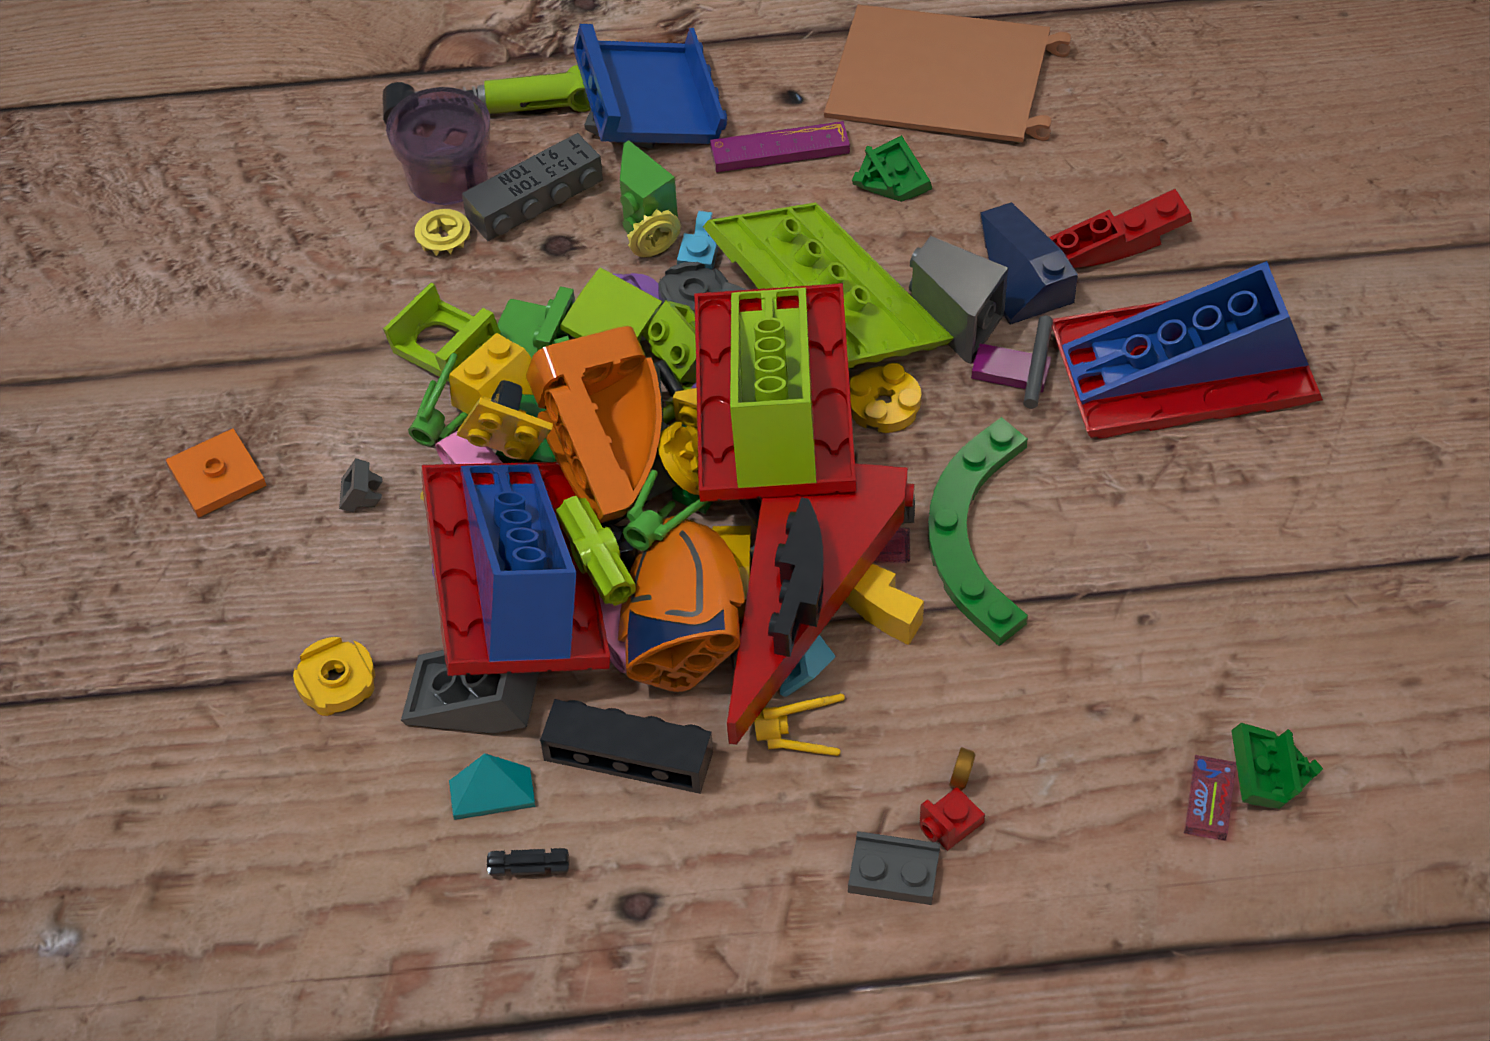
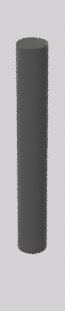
M1046 315L1041 316L1038 321L1023 405L1030 409L1038 406L1053 326V319Z

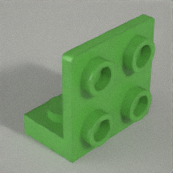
M560 286L554 300L550 299L547 306L510 299L498 322L501 335L525 348L531 358L538 350L554 344L555 339L565 336L569 337L570 334L562 331L560 325L575 302L574 289Z

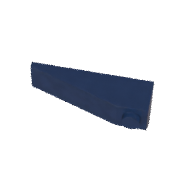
M1012 202L980 212L988 259L1008 267L1004 316L1010 325L1075 303L1078 274L1064 252Z

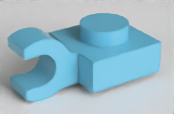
M698 211L695 233H684L677 257V264L700 262L705 265V268L713 270L719 246L702 227L708 220L712 219V212Z

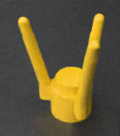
M840 693L782 707L764 708L754 721L757 741L767 740L768 749L785 748L839 756L841 753L839 748L782 739L781 735L789 734L787 715L844 701L845 695Z

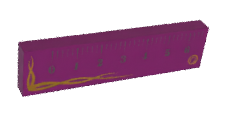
M844 121L710 140L716 172L850 153V143Z

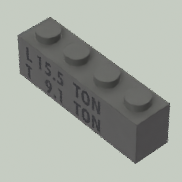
M576 133L463 192L462 198L466 218L487 241H490L603 181L601 156L579 133Z

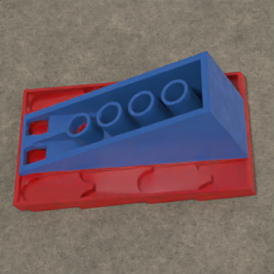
M1267 261L1173 300L1053 319L1052 329L1090 438H1108L1145 429L1155 431L1210 418L1225 419L1261 410L1271 412L1323 400Z
M558 462L422 465V491L428 524L427 530L435 576V589L447 675H466V673H470V675L502 674L511 671V673L547 672V670L573 671L588 670V668H591V670L609 669L610 652L599 593L588 573L582 574L578 569L571 552L570 541L556 518V509L563 504V501L577 496Z

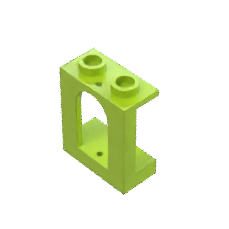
M433 283L424 288L383 328L394 354L439 377L452 353H456L458 356L453 366L454 370L494 334L498 333L501 335L493 312L482 308L475 316H472L442 301ZM433 325L445 326L457 332L436 354L416 343L420 332Z

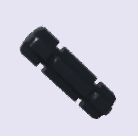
M565 848L551 849V853H545V849L511 850V854H506L505 850L490 851L487 855V871L491 876H506V871H511V875L545 874V870H551V874L567 873L570 866L569 852Z

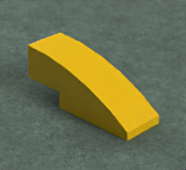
M872 564L845 601L872 625L887 635L909 645L923 623L924 600L896 589V573Z

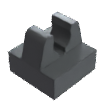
M355 458L341 478L339 509L354 513L357 507H375L382 498V494L370 490H377L383 481L381 476L369 470L370 462Z

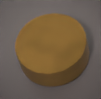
M960 747L949 787H957L960 790L966 788L976 756L975 751Z

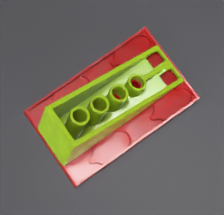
M843 283L694 293L700 502L718 501V499H752L758 496L767 498L796 496V494L835 493V491H839V493L857 492Z

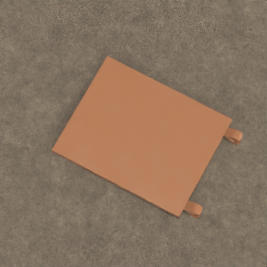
M858 4L825 107L824 118L1022 143L1024 142L1025 134H1028L1037 140L1046 141L1051 134V129H1049L1051 118L1046 115L1029 117L1046 50L1058 57L1068 56L1071 48L1069 46L1071 35L1067 32H1058L1050 35L1051 27Z

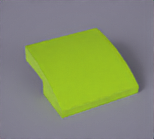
M600 267L573 303L562 321L560 329L575 338L618 327L631 326L640 342L642 332L660 309L662 301Z

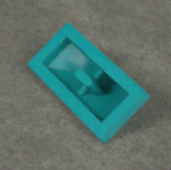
M484 753L449 780L454 820L536 807L530 767Z

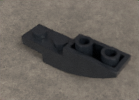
M801 497L797 512L791 511L789 513L785 531L788 538L786 544H779L775 556V567L780 568L782 586L779 603H782L779 613L773 612L771 616L768 636L773 637L774 654L787 657L791 656L800 625L805 624L817 627L824 592V559L821 530L810 500Z

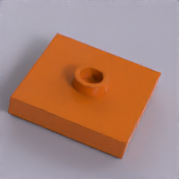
M234 428L165 459L170 472L198 518L267 486L263 475Z

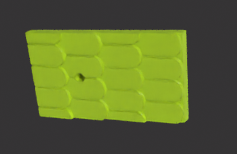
M816 202L711 219L702 226L732 263L737 262L758 289L843 283L848 368L865 362H879L884 358L892 356H906L915 351L933 350L938 346L947 345L954 339Z

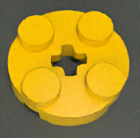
M889 363L885 366L867 369L851 378V414L853 420L860 426L866 428L869 425L878 427V432L892 433L905 429L916 419V413L921 407V388L916 379L905 372L902 365ZM886 395L891 397V402L885 403L884 400L877 401L876 399L879 396Z
M329 637L319 640L303 651L300 655L301 662L298 664L297 670L294 668L293 679L300 698L306 705L314 708L322 716H329L335 712L351 709L364 699L370 697L374 692L375 669L368 650L356 641H354V644L342 642L341 637ZM335 669L338 673L345 671L339 679L327 680L330 670Z

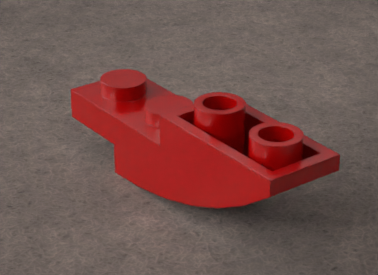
M1173 189L1116 216H1113L1109 209L1049 238L1064 252L1073 268L1094 266L1130 257L1161 245V235L1192 222V216L1177 190Z

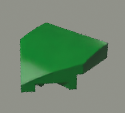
M902 135L875 149H872L871 146H866V156L859 172H855L852 178L853 185L900 202L933 189L930 179Z
M1240 723L1231 730L1243 803L1281 808L1298 795L1323 770L1322 766L1315 759L1309 762L1308 758L1304 757L1296 748L1293 741V733L1289 729L1278 736L1273 731Z

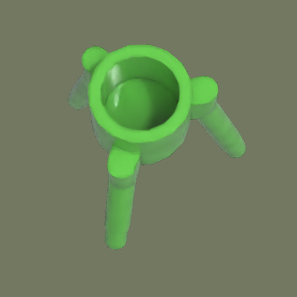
M456 353L450 355L437 383L435 380L430 381L416 418L408 429L410 436L422 445L433 446L437 440L441 441L448 437L468 416V414L462 412L445 427V416L434 408L458 358Z
M652 470L644 483L635 505L627 513L630 523L624 528V537L632 547L642 551L647 550L655 540L661 541L669 531L698 511L708 501L700 502V499H698L663 525L664 518L676 505L674 501H670L658 513L653 510H645L644 512L642 510L658 475L656 470Z

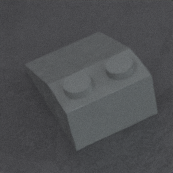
M444 650L418 655L401 721L405 725L483 733H498L527 727L540 672L511 673V671L502 674L470 675V673H466V675L448 676Z

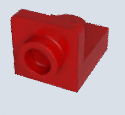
M957 787L935 804L927 799L920 806L919 825L922 832L930 841H938L947 851L985 822V814Z

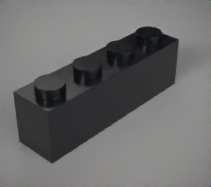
M554 699L540 739L544 761L701 794L713 755L712 731L704 730L700 726L693 724L683 726L668 723L654 716L639 717L626 714L624 711L616 708L601 709L591 707L577 700L562 701Z

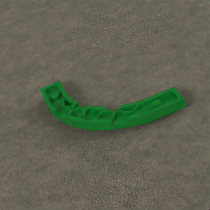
M1002 417L971 439L950 460L934 489L928 519V543L931 560L944 583V590L956 607L998 646L1027 625L1028 615L997 589L979 567L968 539L967 518L971 501L974 500L982 485L998 469L1027 448L1028 438Z

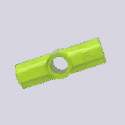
M573 496L565 499L563 504L556 509V518L570 541L571 552L578 569L582 574L588 573L605 604L616 606L626 602L636 592L635 582L621 560L619 546L614 534L609 527H602L586 498Z

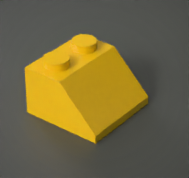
M498 333L494 334L449 374L451 405L469 414L480 397L492 398L502 380L520 385L522 387V394L533 395L526 379L532 359L525 348Z

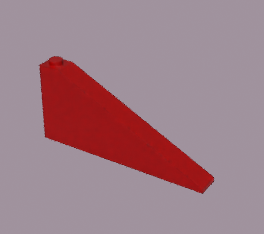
M855 463L857 492L839 493V491H835V493L796 494V496L762 498L727 718L729 744H738L904 522L905 507H913L915 484L908 483V468ZM801 497L810 500L821 530L824 559V592L817 627L801 624L791 656L787 657L774 654L773 637L768 636L771 616L773 612L779 613L782 603H779L782 586L780 568L775 567V556L779 544H786L788 538L785 531L789 513L791 511L797 512Z

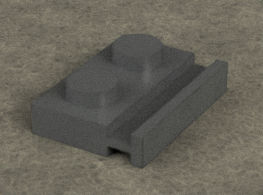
M857 831L848 882V893L932 905L940 843Z

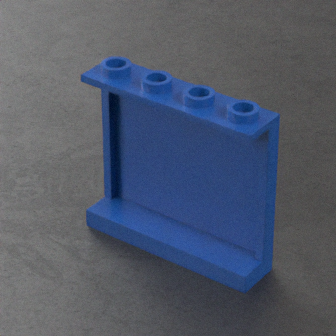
M593 24L579 25L573 50L601 142H627L629 140L630 142L710 144V140L719 139L721 131L725 130L727 125V114L725 110H722L719 102L718 88L714 87L711 78V67L709 64H706L703 55V44L698 41L694 28H689L685 44L598 41Z

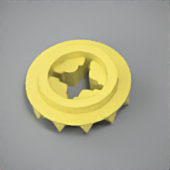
M438 209L431 211L420 218L415 226L416 242L421 244L424 251L432 250L436 256L444 250L451 254L453 248H464L465 240L470 239V223L462 213L455 210ZM439 227L445 230L448 234L447 237H441L438 233Z
M656 209L651 216L644 215L640 223L633 224L634 230L627 235L629 239L628 246L636 256L644 258L664 252L675 242L680 233L681 224L679 219L669 210L660 212Z

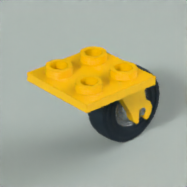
M502 380L491 399L485 396L479 398L459 427L457 436L467 439L469 443L475 446H487L501 451L509 458L528 461L552 430L553 423L528 415L526 411L519 409L522 387L516 383Z

